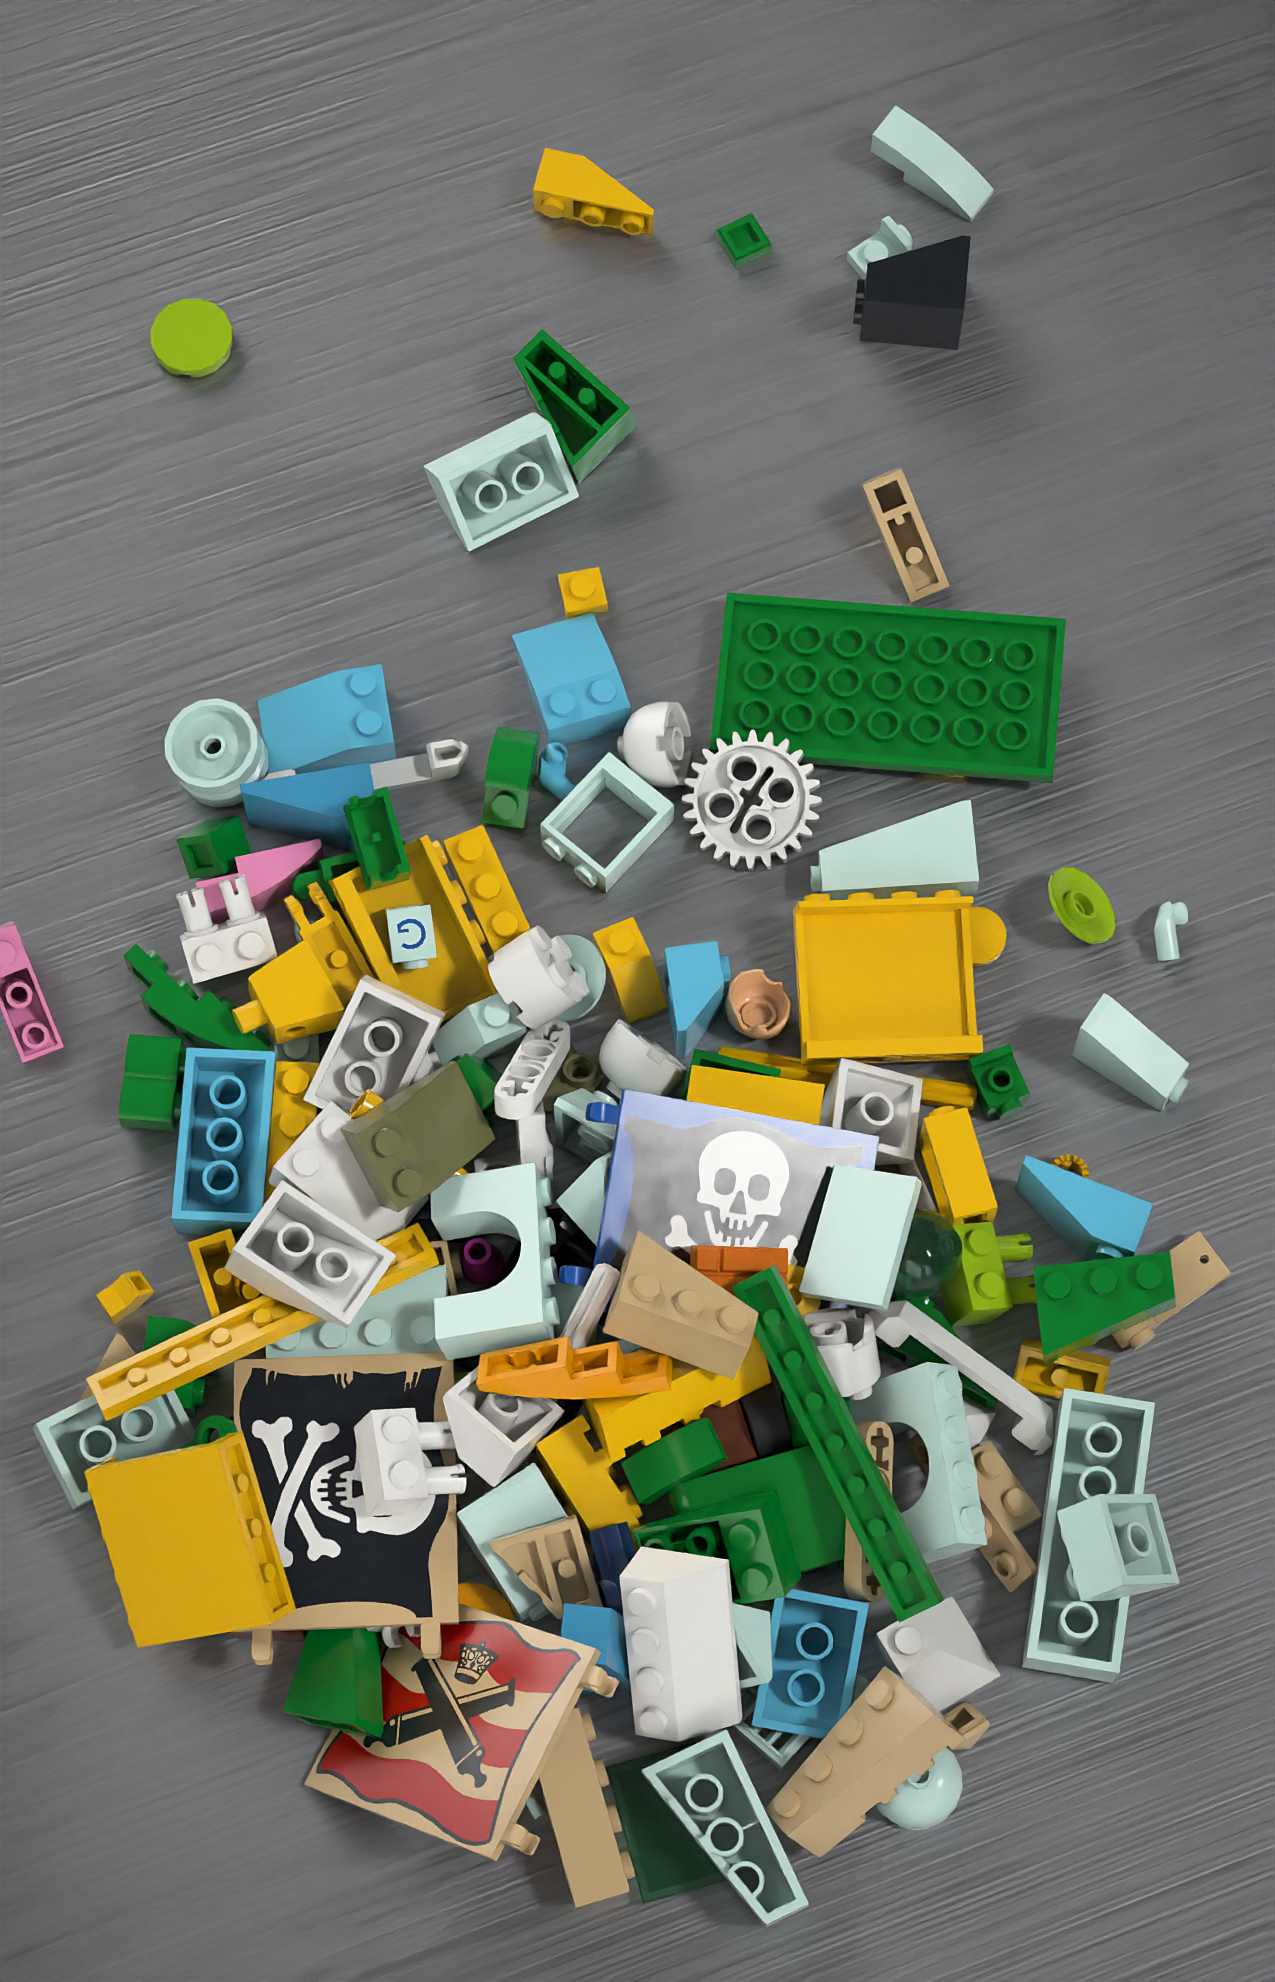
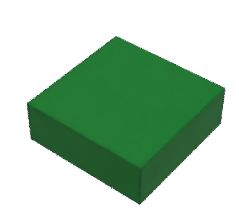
M752 213L716 230V238L735 269L771 252L772 244Z

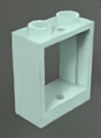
M608 752L540 824L541 841H543L541 844L545 851L554 859L561 861L563 858L575 868L576 876L589 887L596 885L606 893L674 821V804ZM607 787L649 821V823L604 869L562 833Z

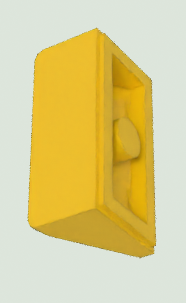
M1022 1337L1013 1379L1032 1393L1060 1399L1064 1388L1103 1394L1110 1368V1359L1076 1350L1045 1366L1041 1341Z

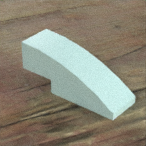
M896 105L872 134V153L903 171V181L969 222L973 220L993 194L994 189L954 148Z

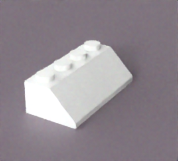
M640 1547L619 1576L635 1735L681 1742L740 1723L743 1716L729 1560Z

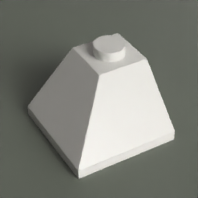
M840 1058L837 1061L823 1098L819 1125L879 1136L875 1165L911 1163L914 1160L923 1079Z
M476 1367L448 1390L442 1399L459 1458L494 1488L522 1463L535 1448L536 1443L541 1441L560 1419L564 1410L550 1398H529L479 1391L477 1387L478 1367Z
M952 1596L900 1623L896 1621L876 1633L873 1642L888 1669L917 1689L939 1712L1000 1677L998 1670Z

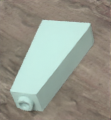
M971 800L960 801L819 850L817 866H810L812 892L830 895V900H847L849 894L862 892L873 893L874 899H890L892 893L902 891L917 892V898L934 897L935 892L943 890H958L961 896H976L979 874Z

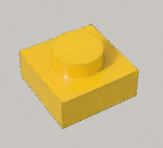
M599 567L558 574V583L566 619L591 612L596 614L608 611V603Z

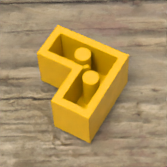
M231 1229L188 1242L212 1319L264 1295L224 1269L236 1245Z

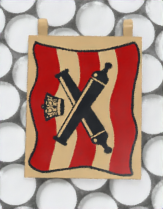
M460 1603L459 1624L440 1625L441 1657L438 1659H425L421 1651V1635L418 1637L409 1636L405 1626H401L398 1630V1636L403 1645L400 1648L388 1647L383 1640V1635H381L379 1644L384 1726L381 1738L332 1729L304 1785L496 1862L505 1844L532 1856L541 1839L529 1833L526 1828L516 1824L583 1688L586 1687L610 1698L618 1686L619 1680L608 1676L605 1670L595 1666L601 1652L596 1648Z

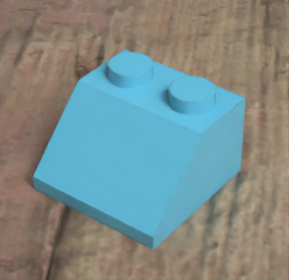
M717 941L665 948L664 982L677 1059L686 1058L722 1012L723 996H727L731 974L728 955H719Z

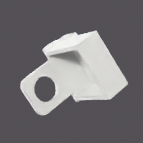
M541 1100L531 1116L515 1120L517 1155L476 1159L474 1161L475 1173L487 1171L485 1168L496 1164L511 1167L535 1162L543 1179L549 1178L553 1188V1145L551 1143L550 1131L546 1128L544 1106Z

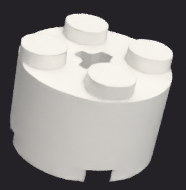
M538 925L531 927L489 956V959L493 961L488 964V971L500 996L507 1005L514 1001L523 1012L517 1015V1017L531 1029L538 1030L580 1002L590 992L586 981L578 972L573 970L567 961L572 957V953L565 941L558 935L551 939Z
M827 1308L805 1314V1324L842 1397H846L849 1400H862L872 1394V1385L877 1382L881 1375L872 1318L866 1313L865 1319L856 1317L855 1309Z

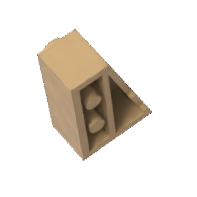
M637 1231L622 1262L620 1279L613 1293L603 1332L734 1379L750 1349L759 1313L652 1239Z

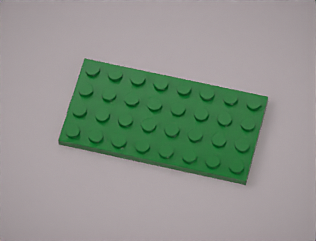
M727 593L709 751L713 754L719 752L716 741L718 738L723 740L727 746L733 745V732H737L742 742L748 741L750 731L755 730L758 742H763L766 735L772 732L774 738L773 745L776 747L783 740L788 739L790 745L787 753L789 755L800 749L803 751L804 756L800 763L1053 783L1066 619Z

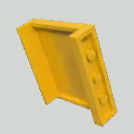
M943 890L935 892L934 897L917 898V892L902 891L892 893L890 899H874L873 893L862 892L849 894L847 900H830V895L811 894L804 896V901H798L793 909L802 1066L836 1065L840 1058L868 1064L969 1060L983 1053L982 1035H977L969 908L974 903L973 896H961L958 890Z
M243 1431L227 1434L211 1443L117 1461L116 1457H112L84 1471L88 1483V1491L95 1506L101 1526V1534L109 1552L115 1572V1580L122 1595L128 1615V1623L133 1632L137 1648L271 1625L296 1610Z

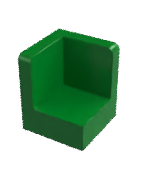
M239 815L206 820L176 839L190 879L222 875L237 866L235 857L251 854Z

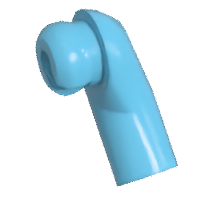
M552 742L540 753L538 779L543 787L562 802L576 785L565 777L566 759L568 757L567 748L561 743Z

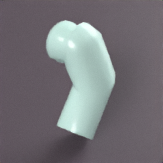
M1168 901L1159 908L1154 927L1158 961L1180 959L1175 925H1183L1188 922V910L1183 902L1171 904Z

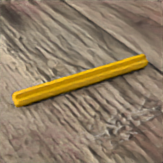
M722 1046L718 1050L720 1055L781 1069L780 1078L825 1084V1088L828 1087L836 1066H802L801 1058ZM914 1076L923 1079L920 1103L943 1107L954 1106L956 1109L967 1107L969 1111L973 1110L977 1097L975 1085Z

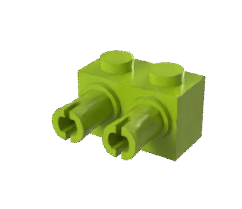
M992 1222L956 1224L929 1242L948 1323L951 1327L989 1324L1011 1309L1014 1304H1037L1036 1289L1032 1286L1035 1285L1034 1275L1006 1278L1002 1262L1029 1261L1032 1258L1033 1245H1022V1243L1031 1241L1028 1233L1022 1232L1019 1234L996 1236Z

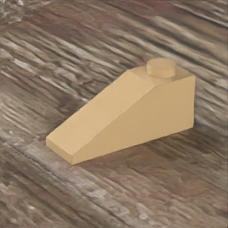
M897 467L860 483L874 521L910 602L949 587L950 585L903 470Z

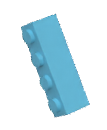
M206 1048L186 1049L171 1217L178 1234L212 1235L231 1229L232 1233L245 1230L264 1206L276 1052Z

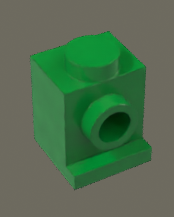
M1010 1044L969 1059L966 1075L970 1084L975 1085L977 1088L976 1098L986 1120L999 1115L1000 1119H1006L1023 1111V1105L1027 1104L1030 1092L1013 1057V1050ZM1005 1077L1008 1085L998 1087L993 1080Z

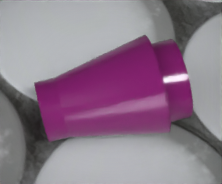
M475 1238L470 1240L465 1245L464 1252L460 1258L462 1274L473 1284L486 1285L494 1282L499 1278L504 1269L502 1252L497 1246L484 1239ZM479 1253L485 1254V1257L481 1260H474L475 1255Z

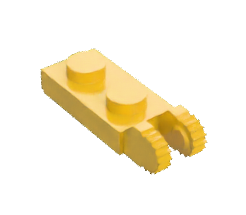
M314 882L307 886L313 903L317 905L324 916L320 920L310 925L303 913L304 910L301 904L293 895L283 900L294 922L300 929L298 931L302 941L308 940L341 1004L345 1007L349 1004L360 979L365 975L374 979L375 977L339 912L332 909L319 884Z

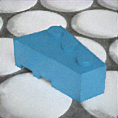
M564 1603L560 1637L599 1650L601 1654L595 1666L605 1670L608 1676L619 1680L616 1688L617 1691L631 1692L624 1616L612 1608ZM584 1687L581 1694L593 1695L595 1692Z

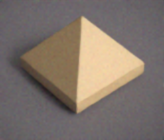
M965 1701L943 1715L966 1738L954 1749H971L990 1726L988 1720L969 1701Z

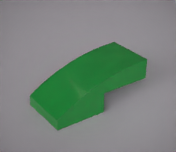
M702 1418L650 1444L623 1461L621 1465L640 1504H650L681 1482L703 1476L728 1459L710 1419Z

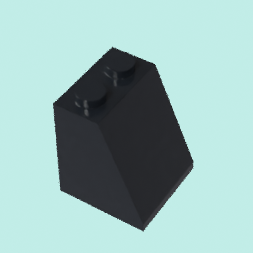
M962 235L868 263L866 280H857L853 324L861 325L860 341L958 350L965 308L971 236Z

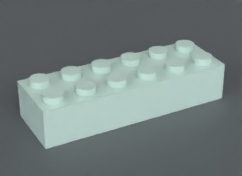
M1064 1388L1058 1404L1036 1561L1037 1572L1034 1575L1022 1668L1113 1683L1120 1673L1130 1596L1109 1601L1081 1602L1079 1592L1073 1581V1570L1067 1548L1061 1537V1526L1057 1511L1098 1494H1143L1155 1403L1069 1388Z

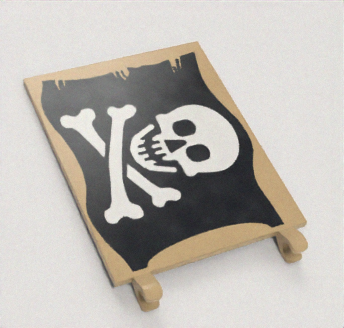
M443 1352L238 1359L234 1361V1424L238 1432L243 1431L296 1610L271 1625L234 1631L235 1633L252 1632V1657L256 1665H270L273 1662L272 1631L421 1626V1651L425 1659H438L441 1657L440 1625L459 1624L456 1493L429 1495L411 1514L367 1516L354 1427L371 1410L415 1408L416 1418L419 1423L448 1421L442 1398L454 1386V1359L447 1360ZM456 1449L422 1450L425 1467L456 1465Z

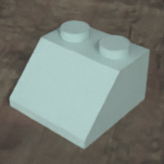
M1098 1494L1057 1511L1061 1526V1537L1067 1548L1073 1570V1581L1079 1592L1081 1602L1109 1601L1180 1583L1155 1494Z

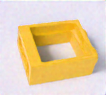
M944 1106L931 1111L928 1114L929 1117L923 1119L918 1147L943 1230L945 1231L956 1224L993 1223L998 1206L967 1107L955 1110L954 1106Z

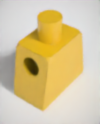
M307 939L253 973L248 978L249 994L252 1001L232 1010L235 1022L242 1034L265 1025L276 1044L337 1029L344 1015V1007Z

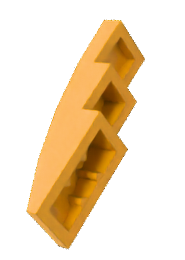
M565 1336L481 1353L477 1387L479 1391L529 1398L591 1399L646 1394L671 1390L673 1358L651 1349L623 1354L618 1341L573 1349L569 1337Z

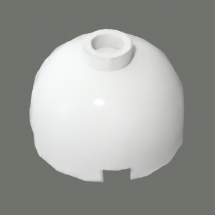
M663 701L645 705L630 716L625 725L623 736L618 738L617 751L620 760L626 761L627 767L652 787L668 788L684 785L685 778H689L691 774L692 750L684 753L683 737H690L691 732L686 713L681 704Z
M618 1019L606 1035L599 1054L601 1070L611 1080L606 1088L620 1099L622 1089L667 1096L679 1084L688 1070L676 1057L655 1041L654 1043L642 1036L643 1033L637 1028Z

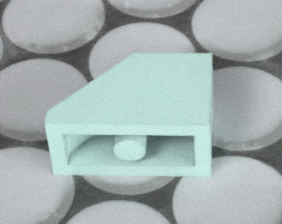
M497 993L467 1006L441 1027L431 1044L439 1057L442 1067L458 1055L463 1057L465 1053L488 1061L519 1048L527 1031L526 1025L517 1017L520 1012L515 1002L513 1001L507 1005L500 994Z

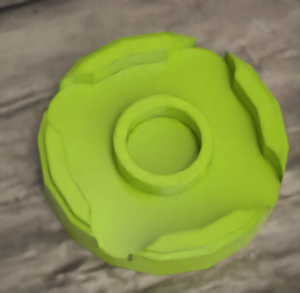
M199 298L182 299L167 305L156 316L151 327V347L158 363L169 373L180 376V373L190 375V378H196L213 373L228 360L231 353L233 331L226 313L214 303Z

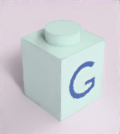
M430 904L386 908L392 962H401L402 970L428 967V958L437 957Z

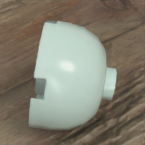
M946 1746L933 1757L935 1765L922 1775L916 1772L896 1787L899 1792L897 1796L886 1805L883 1803L875 1805L877 1810L891 1822L907 1830H926L942 1823L956 1808L963 1790L962 1770L955 1754Z

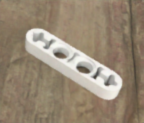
M553 1019L538 1030L529 1029L495 1087V1112L498 1116L518 1120L527 1118L535 1112L570 1050V1026L568 1023Z

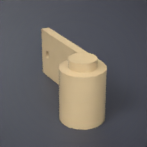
M1197 1231L1169 1251L1176 1307L1126 1330L1122 1329L1111 1334L1121 1348L1131 1345L1133 1350L1141 1348L1156 1336L1153 1331L1154 1328L1231 1275V1272L1200 1231Z

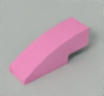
M315 839L235 857L238 873L196 882L197 888H204V896L212 923L221 924L230 919L218 882L229 878L233 892H236L237 888L233 877L246 875V882L255 912L260 911L292 891L291 883L297 875L317 870L315 862L324 859L321 840Z

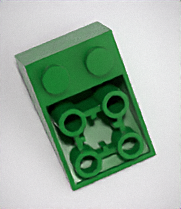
M777 1490L733 1497L636 1527L632 1530L638 1550L640 1547H648L729 1560L732 1603L735 1604L786 1597L802 1577Z

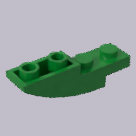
M136 943L124 954L128 970L147 988L140 996L145 1011L179 1038L197 1048L270 1051L269 1047L272 1044L259 1028L245 1034L241 1033L232 1013V1010L237 1007L225 996L219 1000L211 991H208L196 1002L199 997L193 988L183 979L176 983L166 973L169 967L155 951L150 950L146 953Z

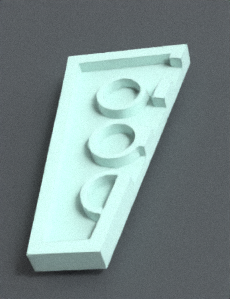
M446 1265L426 1270L367 1298L347 1328L323 1319L267 1345L266 1358L443 1352L435 1340L434 1299L448 1297Z

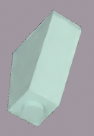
M1103 993L1080 1027L1071 1056L1160 1112L1168 1100L1176 1104L1190 1082L1184 1078L1189 1063L1112 997Z

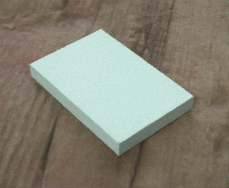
M834 1165L799 1292L808 1298L887 1311L922 1186L919 1178Z

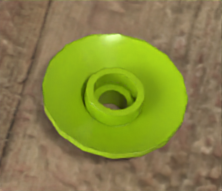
M1062 867L1054 872L1048 883L1050 902L1061 923L1077 938L1090 944H1102L1111 938L1116 928L1115 912L1109 898L1100 885L1087 873L1074 867Z

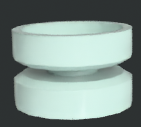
M219 698L199 700L182 709L170 723L165 737V757L184 791L198 803L215 808L235 806L243 801L240 784L264 780L269 768L268 749L250 715L236 703Z

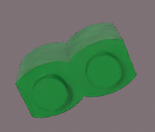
M129 1034L118 1113L122 1127L175 1131L176 1121L181 1116L183 1093H180L182 1077H184L186 1051L182 1038Z

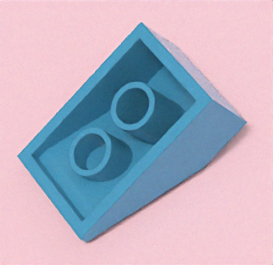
M365 762L240 784V789L249 825L308 841L320 839L323 845L338 849L349 848L355 851L343 806L348 805V799L357 795L359 799L371 796L374 791L370 763Z

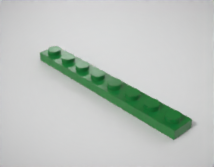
M770 1266L732 1286L736 1297L759 1313L754 1333L899 1623L944 1601V1598L777 1266Z

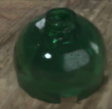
M925 1208L915 1209L893 1288L897 1296L907 1301L931 1297L945 1290L957 1277L962 1259V1241L959 1234L944 1216Z

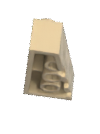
M884 1666L767 1805L765 1812L786 1836L821 1858L866 1821L865 1813L879 1803L886 1805L899 1794L896 1787L915 1772L919 1775L924 1774L935 1765L933 1760L935 1755L946 1746L954 1749L966 1738L917 1689Z
M576 1704L538 1778L543 1790L542 1795L551 1827L555 1833L557 1849L575 1908L630 1892L627 1879L635 1877L628 1850L619 1852L614 1833L622 1831L615 1804L606 1806L601 1788L609 1786L602 1758L593 1760L588 1742L596 1740V1735L589 1712L580 1714L579 1707Z

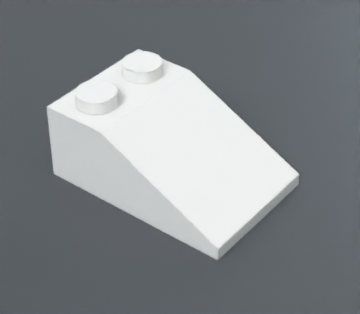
M365 975L357 985L303 1100L321 1109H324L331 1101L346 1114H349L355 1102L368 1089L386 1101L411 1086L446 1013Z
M330 1101L274 1165L268 1182L277 1188L282 1180L378 1242L405 1229L428 1202L429 1197L427 1195L400 1212L380 1206L340 1130L341 1127L354 1119Z
M282 1180L233 1248L224 1269L264 1295L347 1328L395 1259L396 1254Z

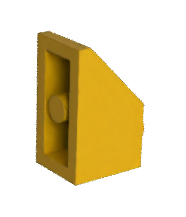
M630 917L594 932L593 944L599 949L603 957L606 980L626 1022L632 1025L668 1010V1004L652 956L634 918Z

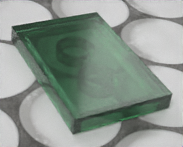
M696 1742L606 1766L643 1905L728 1882L645 1779L641 1771L696 1744Z

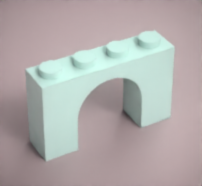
M535 1162L450 1177L430 1193L431 1220L443 1241L489 1233H501L518 1239L521 1242V1252L513 1271L496 1286L479 1292L434 1299L435 1340L447 1360L477 1356L481 1353L554 1339V1325L560 1324V1312L556 1298L552 1297L551 1285L558 1283V1273L553 1257H550L549 1245L556 1243L554 1223L552 1218L548 1217L547 1206L554 1203L550 1179H543Z
M926 1362L878 1379L872 1385V1394L865 1399L849 1400L855 1423L861 1421H883L890 1427L893 1435L914 1428L926 1445L929 1456V1476L925 1490L914 1506L901 1513L926 1564L986 1546L985 1518L980 1504L977 1472L974 1467L969 1439L970 1429L966 1421L962 1383L957 1366Z

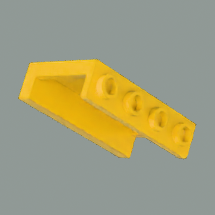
M425 835L404 845L411 869L409 880L366 891L359 866L328 882L375 979L446 1013L443 1021L460 1013L467 1006L499 992L488 971V964L493 960H487L480 946L486 943L483 932L475 919L468 921L462 905L467 903L464 892L456 879L451 882L449 881L443 868L444 865L448 864V860L438 840L431 842L428 835ZM429 903L437 957L428 958V967L402 970L401 962H392L385 909Z

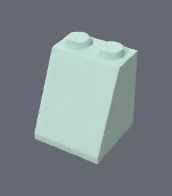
M532 1463L456 1513L461 1535L501 1595L510 1605L520 1623L528 1617L532 1621H536L550 1611L545 1607L540 1598L518 1578L511 1567L492 1550L490 1540L568 1517L535 1463ZM585 1545L594 1574L597 1572L596 1562Z

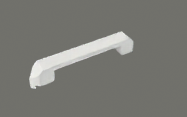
M454 739L429 743L426 745L427 753L372 763L370 764L374 790L386 786L388 790L453 778L459 774L468 757L469 747L461 741L458 743ZM291 769L268 773L264 780L296 775L295 770Z
M907 1300L889 1303L887 1311L871 1309L867 1314L873 1320L875 1335L891 1347H899L909 1335L913 1336L949 1364L956 1365L960 1372L1016 1412L1018 1416L1011 1430L1012 1436L1031 1450H1035L1033 1455H1042L1054 1443L1053 1412L1049 1405Z

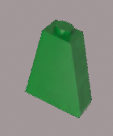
M367 1628L308 1630L283 1712L309 1725L381 1738L384 1726L379 1632L368 1631Z

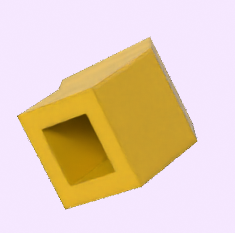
M137 1270L123 1273L112 1285L96 1294V1297L113 1324H116L137 1310L154 1293V1290L141 1271Z

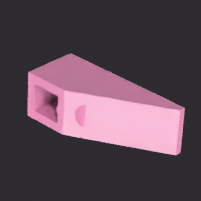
M12 920L0 925V1008L22 1063L64 1046Z

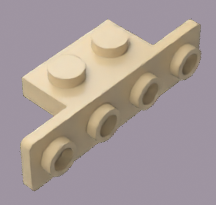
M917 1432L908 1441V1447L929 1476L928 1451L922 1437ZM988 1441L972 1450L974 1467L977 1472L980 1504L985 1518L987 1545L979 1547V1550L1009 1592H1013L1037 1572V1566L1021 1545L1015 1533L1034 1524L1042 1514L992 1442Z

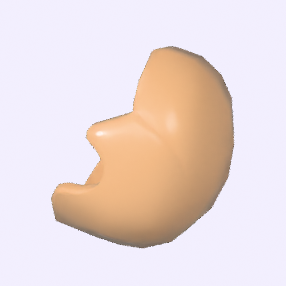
M762 969L740 972L730 982L725 1001L727 1020L739 1033L756 1040L769 1039L777 1036L787 1026L790 1020L792 1003L782 982H774L768 979Z

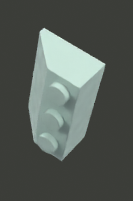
M535 412L517 419L423 466L438 503L468 551L579 497L550 422Z

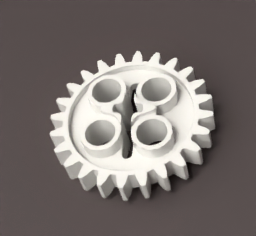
M755 730L750 731L748 741L742 742L737 732H733V745L727 746L723 740L718 738L716 741L719 752L713 754L705 748L702 750L707 761L705 765L692 762L691 767L698 777L697 779L685 778L684 784L694 790V793L682 796V802L694 806V809L687 811L683 816L685 821H698L689 832L692 837L705 835L700 845L702 851H706L713 846L716 847L715 861L719 862L728 854L730 855V866L733 869L739 864L740 859H746L749 871H753L756 859H762L765 867L771 869V856L777 855L780 860L786 863V848L791 847L799 853L802 851L801 845L797 840L799 835L810 839L813 837V833L806 826V823H816L820 820L819 815L810 811V807L822 805L821 797L810 795V792L820 787V782L815 779H806L814 771V766L812 763L799 766L804 756L803 751L800 749L789 755L787 753L790 745L788 739L783 740L776 747L773 745L774 738L772 732L766 735L763 742H758ZM745 761L753 763L757 771L752 779L740 781L733 776L734 767L738 763ZM773 768L772 776L759 791L758 796L762 804L760 807L757 805L750 806L737 833H731L730 828L745 809V802L742 796L744 794L752 796L760 784L766 769ZM778 783H786L793 788L794 793L789 801L778 803L769 796L773 786ZM719 798H727L734 803L733 812L725 818L715 817L711 813L712 804ZM755 820H765L771 825L770 834L762 840L753 839L747 834L749 825Z

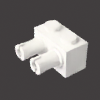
M246 875L233 877L237 888L236 892H233L229 878L218 882L230 918L221 924L212 923L203 887L191 889L195 901L194 904L190 903L187 890L176 894L187 928V932L179 936L194 984L264 964L278 957L264 911L255 912L246 882Z
M415 1408L371 1410L354 1427L367 1516L411 1514L429 1495L463 1494L465 1492L466 1477L458 1478V1475L465 1473L462 1464L425 1467L423 1463L422 1450L456 1449L449 1421L419 1423L416 1418Z

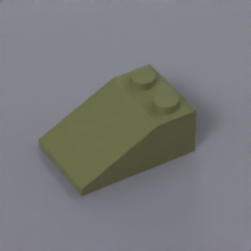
M456 1061L449 1062L340 1128L380 1206L396 1212H400L436 1190L496 1139Z

